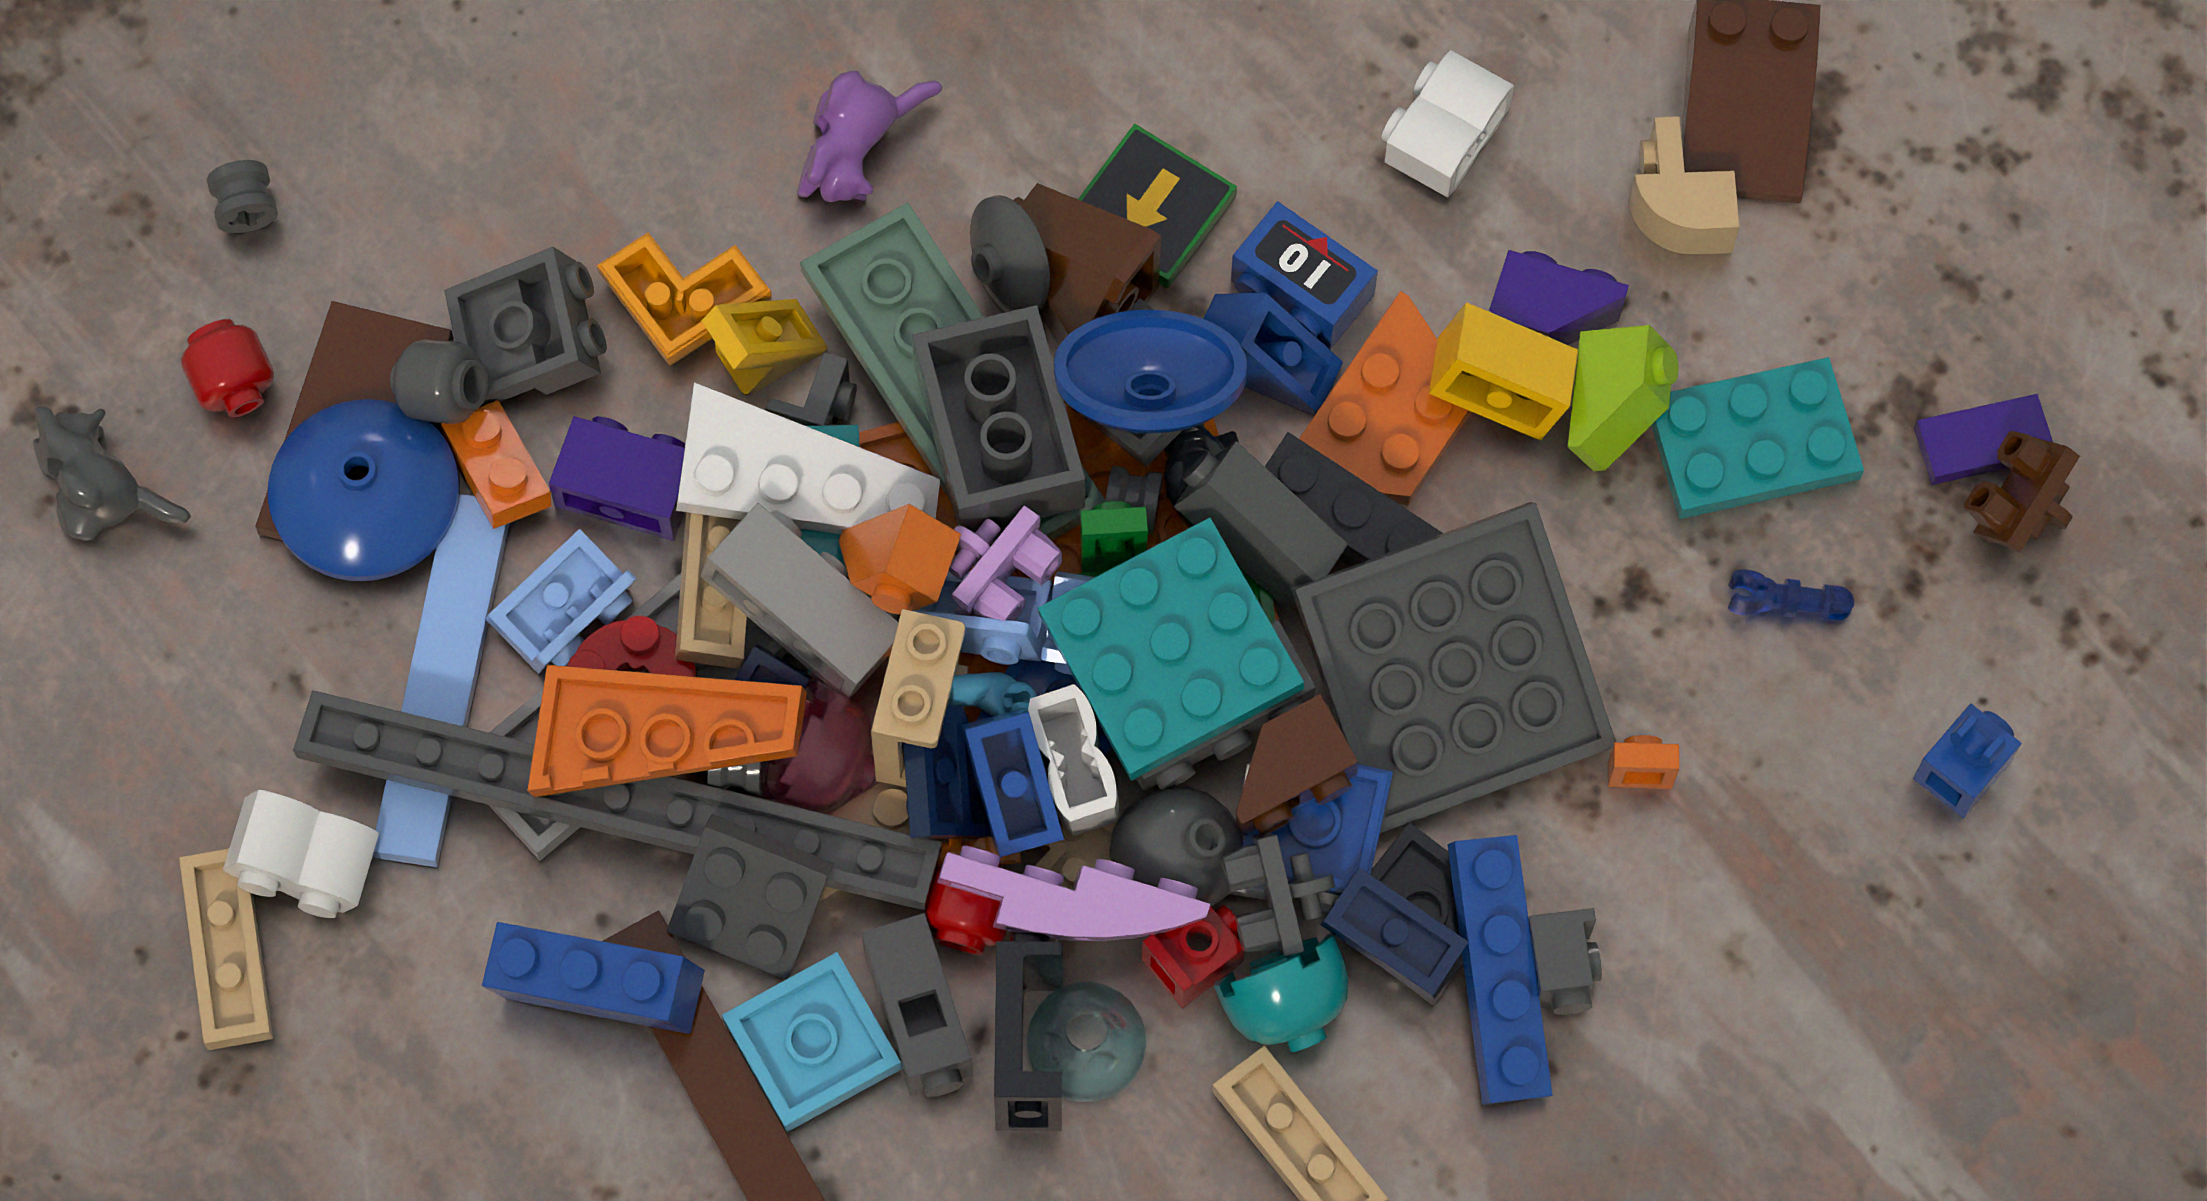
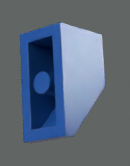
M1267 293L1215 294L1203 319L1223 328L1241 345L1247 360L1245 387L1305 413L1316 414L1326 400L1343 361Z

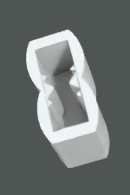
M1452 50L1444 56L1439 64L1430 61L1421 72L1415 84L1413 93L1418 95V97L1407 110L1398 107L1383 130L1381 138L1387 142L1385 163L1448 198L1460 184L1479 151L1490 140L1511 106L1514 85Z
M1071 685L1030 698L1028 712L1042 762L1048 769L1049 787L1056 813L1064 827L1073 836L1116 823L1119 817V798L1116 781L1108 760L1099 750V737L1095 716L1086 696L1076 685Z
M258 789L244 799L223 871L239 878L237 886L249 893L273 897L276 895V891H282L299 899L298 908L302 911L319 917L335 918L337 912L344 913L358 906L379 832L356 821L318 811L295 799Z

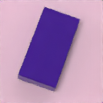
M2038 394L1917 420L1914 426L1931 485L2008 468L1997 459V450L2008 432L2012 430L2053 442Z

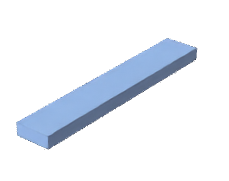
M460 494L453 523L444 539L436 547L401 712L463 727L468 725L489 625L485 618L492 610L510 525L508 523L493 529L475 496ZM386 780L376 825V831L379 832L373 857L438 868L452 796Z

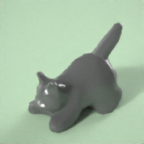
M48 407L35 408L39 438L33 440L34 451L42 472L58 481L60 492L56 494L57 516L63 532L75 539L83 541L93 540L101 530L120 524L136 510H143L164 522L186 523L191 518L187 509L165 499L146 487L138 485L136 479L123 462L104 450L98 443V440L104 435L103 427L99 426L106 414L104 409H98L93 414L59 412L54 416Z

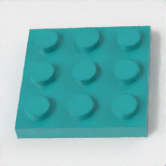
M1211 518L1194 525L1038 607V613L1078 687L1088 699L1097 721L1131 781L1304 690V681Z

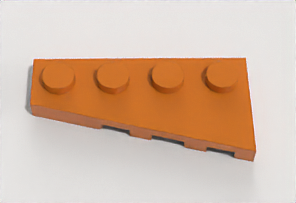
M547 665L527 791L533 797H540L798 756L807 693L802 686Z

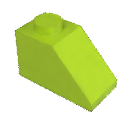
M1650 325L1580 332L1568 448L1593 471H1605L1669 408L1671 384H1674L1678 378V359L1675 350Z

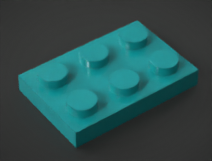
M1829 357L1671 391L1669 408L1651 425L1679 519L1860 480L1864 472Z

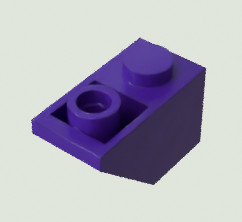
M1508 250L1489 311L1554 340L1570 345L1580 339L1581 331L1601 330L1620 320L1629 285L1617 282L1612 275L1601 270L1585 269L1580 271L1559 265L1552 257L1536 251L1519 253Z

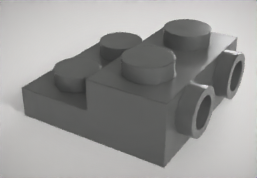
M550 247L444 290L455 342L472 347L488 373V392L481 406L497 400L501 402L534 388L547 395L601 374L597 356L606 352L607 344L598 322L588 317L585 299L594 295L591 276L581 262H576V260L555 247Z

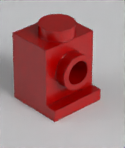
M1225 905L1220 906L1215 911L1210 906L1207 917L1201 921L1168 932L1153 934L1143 940L1141 960L1183 1009L1212 987L1214 982L1242 964L1245 951L1241 947L1235 915ZM1199 933L1204 934L1211 945L1204 951H1195L1188 946L1186 941Z

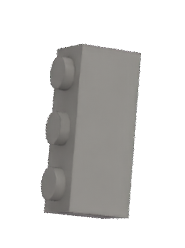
M757 503L707 557L700 577L848 702L891 654L900 616L899 614H893L878 608L873 604L872 596L868 597L863 591L851 585L846 567L831 554L822 552L819 555L801 539L802 533L789 517L777 510H773L770 513L760 503Z

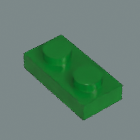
M1109 501L1094 506L1093 510L1081 511V573L1108 571L1147 551L1148 527L1146 507H1131L1126 502Z

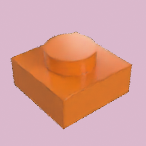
M1651 735L1631 736L1624 739V743L1614 742L1608 760V787L1672 789L1680 769L1679 744H1662L1661 738Z

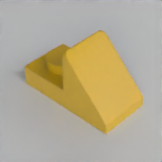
M797 299L715 305L701 320L715 341L716 354L740 391L745 395L755 393L820 356L828 348Z

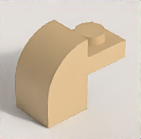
M1655 117L1649 140L1640 141V174H1635L1628 200L1635 223L1644 235L1655 244L1676 253H1732L1740 228L1734 171L1685 173L1680 117Z

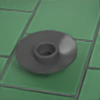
M1002 195L985 198L976 206L970 224L971 263L974 273L983 283L994 302L1005 312L1037 305L1038 311H1040L1047 301L1050 288L1048 257L1041 236L1032 219L1014 200Z

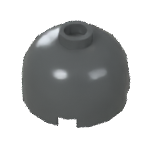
M1184 786L1154 791L1127 807L1113 828L1109 855L1112 862L1135 870L1132 880L1157 888L1160 878L1191 885L1198 888L1196 900L1210 903L1212 907L1230 893L1220 857L1242 847L1243 841L1241 832L1236 825V820L1227 807L1207 792Z

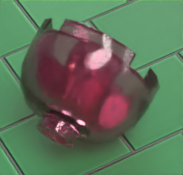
M813 680L808 687L815 697L811 702L808 700L805 702L798 756L769 761L773 765L782 764L776 777V782L773 783L767 780L762 797L773 802L814 812H828L841 806L854 789L865 793L875 777L874 755L871 754L872 725L869 715L858 701L851 697L849 698L845 693L818 680Z

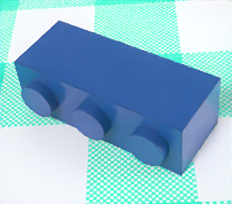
M497 922L482 987L508 1000L690 1034L705 970L683 956Z

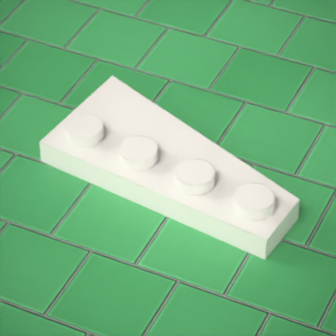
M694 382L676 511L742 520L757 503H760L770 513L773 510L782 512L800 529L841 534L844 529L907 504L913 505L936 519L940 486L939 478Z

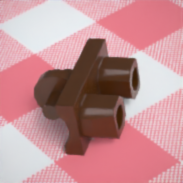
M2013 430L2008 432L1997 450V459L2011 469V472L2001 488L1994 483L1984 480L1976 485L1966 499L1964 508L1978 523L1973 531L1974 534L1987 543H1999L2020 553L2029 538L2038 540L2048 523L2061 529L2067 528L2073 516L2060 506V503L2070 488L2065 483V480L2080 458V455L2065 445Z

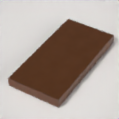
M331 301L285 440L307 418L332 405L364 399L382 400L397 404L390 386V374L400 354L412 342L423 339L453 341L452 330ZM363 466L354 467L349 471L347 478L361 480L366 477L369 469ZM267 490L255 527L259 535L282 540L270 514Z

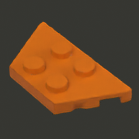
M1402 291L1398 293L1299 437L1300 440L1401 505H1409L1471 414L1469 410L1429 394L1438 339L1409 295Z

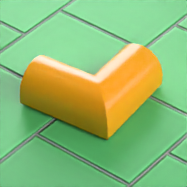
M647 232L597 265L599 274L669 366H672L713 339L701 320L715 305L770 301L772 299L771 290L736 245L683 278L654 238Z

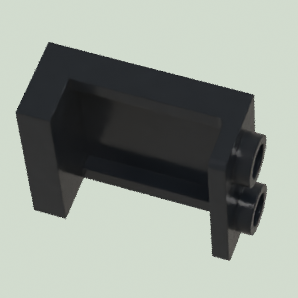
M1018 933L1012 935L1010 941H996L994 1065L996 1131H1062V1072L1023 1071L1024 994L1028 991L1063 990V943L1050 942V937L1041 933Z

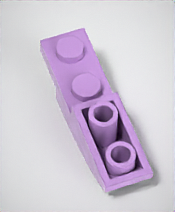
M962 846L960 856L947 852L937 881L940 884L1000 901L993 924L995 928L1016 933H1041L1049 936L1050 939L1068 941L1133 939L1168 932L1201 921L1207 917L1210 903L1196 900L1198 892L1196 887L1166 878H1160L1158 888L1132 880L1135 872L1133 868L1116 862L1097 859L1094 868L1083 865L1078 870L1073 890L1061 887L1064 876L1059 873L1026 865L1024 874H1018L998 868L1000 856L969 846Z

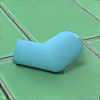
M1001 672L962 674L954 676L948 705L975 706L991 716H996L1021 708H1025L1028 711L1030 698L1036 697L1037 694L1029 684L1017 682L1012 677Z

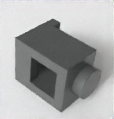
M1594 908L1529 916L1541 1008L1553 1007V1012L1559 1015L1581 1013L1592 1008L1590 993L1594 985L1593 982L1601 981L1602 978L1601 959L1597 942H1586V939H1590L1596 922Z

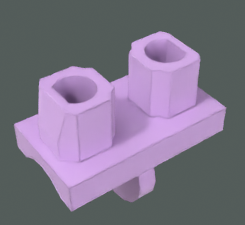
M1023 506L992 546L990 544L1002 531L992 520L986 519L975 533L962 526L955 527L954 530L961 534L956 548L959 553L952 560L948 571L956 578L962 580L971 567L975 566L952 593V598L959 605L954 612L958 615L993 618L1002 621H1015L1025 607V598L1005 584L1008 578L1018 568L1042 586L1062 563V552L1041 532L1040 516L1026 506Z

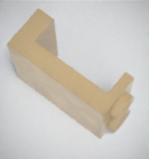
M902 609L871 730L876 781L906 787L902 742L927 748H935L937 746L954 676L969 674L968 666L958 665L965 636V625L963 622Z

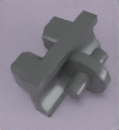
M1271 832L1263 835H1252L1253 844L1242 846L1220 857L1226 884L1230 892L1263 885L1268 908L1235 916L1242 950L1252 952L1278 949L1285 956L1303 952L1304 947L1292 898L1299 897L1304 920L1322 917L1323 912L1318 893L1336 886L1333 873L1314 875L1309 853L1303 852L1289 856L1294 880L1288 881L1277 835H1272Z

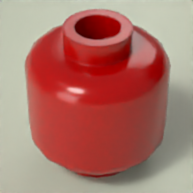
M222 319L204 325L188 337L187 343L189 346L181 356V366L202 408L211 412L227 411L230 417H239L254 411L263 404L264 400L261 394L273 383L274 370L254 329L245 325H235L231 319Z
M940 866L936 870L926 911H924L929 928L935 932L933 940L937 944L953 950L983 955L986 946H994L996 941H1003L1006 936L1007 930L993 927L1000 901L937 883L942 868Z

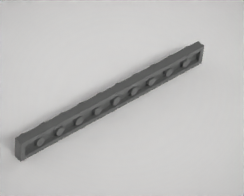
M314 690L311 692L293 749L296 757L299 759L690 854H695L704 827L710 815L713 814L834 863L825 887L926 911L942 852V842L926 838H910L909 834L670 776L533 797L527 791L534 751L533 743Z

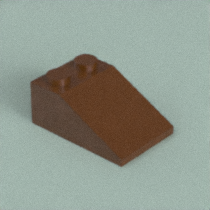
M1696 0L1689 25L1681 137L1685 173L1734 171L1736 194L1739 198L1801 203L1818 60L1821 5L1774 0Z

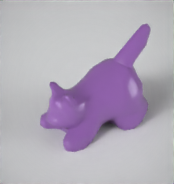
M858 71L841 73L831 82L829 90L822 94L817 105L813 123L821 129L822 137L816 139L815 144L809 150L800 177L797 195L807 198L813 194L817 187H820L821 196L827 202L848 201L854 198L860 199L863 202L866 201V194H872L873 186L864 178V157L888 131L896 119L903 117L923 101L937 95L942 91V85L938 81L917 83L901 95L895 97L881 85L866 81Z

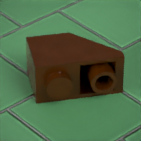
M1321 694L1262 725L1236 810V825L1242 836L1257 829L1260 835L1272 833L1295 818L1292 809L1315 798L1318 805L1325 804L1352 788L1353 785L1349 779L1358 774V760Z

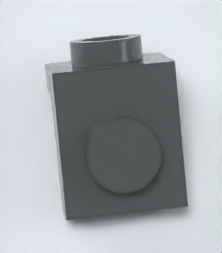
M823 352L804 407L768 398L764 410L804 426L835 425L838 418L847 420L857 392V384L850 382L848 359Z

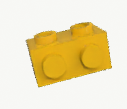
M1466 302L1438 336L1429 394L1541 441L1570 407L1578 349Z

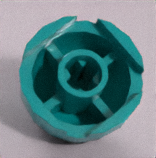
M1327 934L1320 943L1317 937L1303 940V952L1285 956L1277 950L1249 963L1251 966L1249 969L1251 975L1236 980L1232 971L1214 982V988L1222 1007L1233 1026L1247 1039L1263 1045L1287 1042L1291 1052L1306 1049L1325 1040L1327 1035L1323 1026L1341 1014L1348 999V974L1334 934Z

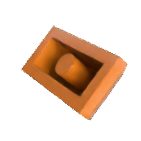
M907 504L842 530L838 542L851 585L872 596L871 600L878 608L893 614H901L902 609L914 611L938 601L961 534L913 505Z

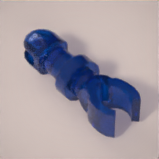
M1747 569L1733 572L1728 584L1732 590L1744 588L1753 594V596H1743L1736 592L1732 595L1727 609L1739 615H1755L1759 612H1766L1775 608L1781 609L1782 616L1796 617L1797 612L1800 611L1819 614V618L1822 620L1840 621L1848 618L1855 604L1853 594L1842 586L1824 584L1822 589L1802 587L1800 580L1788 578L1785 579L1784 584H1777L1774 580L1765 577L1760 572Z

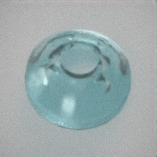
M1076 982L1062 986L1049 994L1036 1009L1030 1020L1027 1033V1054L1032 1069L1034 1071L1062 1072V1097L1080 1102L1102 1100L1112 1097L1125 1089L1140 1070L1146 1051L1145 1028L1141 1016L1132 1002L1120 991L1096 982ZM1080 1015H1094L1104 1023L1107 1034L1099 1046L1092 1049H1080L1070 1042L1066 1033L1067 1027L1074 1018Z

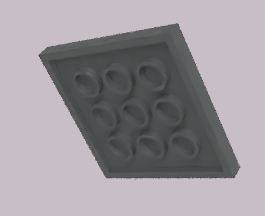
M1529 502L1323 576L1314 581L1290 588L1335 721L1358 760V764L1393 772L1380 833L1613 748L1614 742H1616L1536 503Z

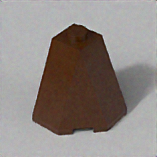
M1039 183L1034 186L1024 200L1020 197L1014 199L1032 219L1046 250L1050 270V288L1047 301L1039 311V314L1059 345L1072 331L1087 322L1106 315L1128 311L1139 299L1147 303L1159 288L1161 235L1152 229Z

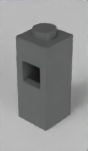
M1237 441L1215 456L1209 451H1205L1190 465L1182 477V480L1188 486L1173 507L1193 525L1211 518L1236 564L1285 609L1295 603L1290 588L1328 575L1348 545L1341 536Z
M925 913L861 932L864 953L897 1056L901 1061L903 1075L910 1095L925 1091L927 1097H936L959 1089L964 1084V1078L973 1076L972 1057Z

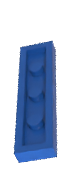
M1517 835L1454 841L1447 844L1459 935L1468 941V944L1462 951L1482 1105L1553 1096Z

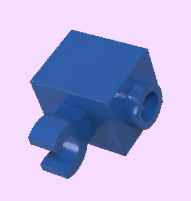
M1970 703L1925 755L1913 779L1964 819L2011 764L2022 743L2014 737L2012 728L2004 719L1990 711L1982 712Z

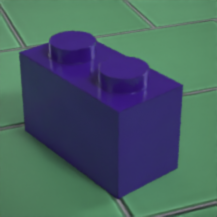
M573 416L549 481L554 507L675 541L685 513L676 511L685 443L665 434H654L652 438L631 433L620 422L606 417L597 416L593 417L592 421Z

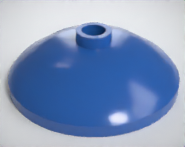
M1133 310L1094 319L1072 331L1058 346L1054 356V375L1057 390L1071 407L1088 419L1103 426L1133 433H1168L1201 425L1229 408L1243 392L1247 379L1245 353L1241 345L1230 333L1205 319L1166 310Z
M371 399L342 402L327 407L307 418L283 442L273 461L268 480L270 514L275 528L286 547L294 556L310 568L324 575L349 581H371L387 578L420 563L432 553L449 531L457 512L460 496V480L453 453L437 428L430 422L407 417L396 403ZM363 466L369 469L366 477L361 480L347 478L349 471L354 467Z

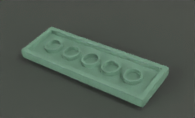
M907 202L801 261V273L934 477L940 479V486L950 500L914 367L912 334L984 318V316ZM1083 465L1085 508L1040 518L1041 532L1051 541L1080 525L1081 511L1093 510L1094 506L1105 502L1104 497ZM1007 526L1001 527L1002 531L998 534V536L994 539L990 546H992V544L996 541V539L1001 535V533L1005 530Z

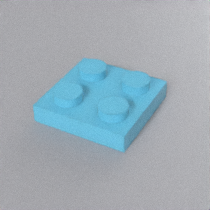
M838 952L722 1014L726 1028L786 1133L902 1069L901 1061Z

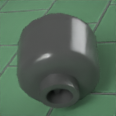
M423 339L412 342L400 354L390 374V386L400 409L407 417L425 422L456 424L466 421L483 404L489 386L486 367L472 347L455 341Z

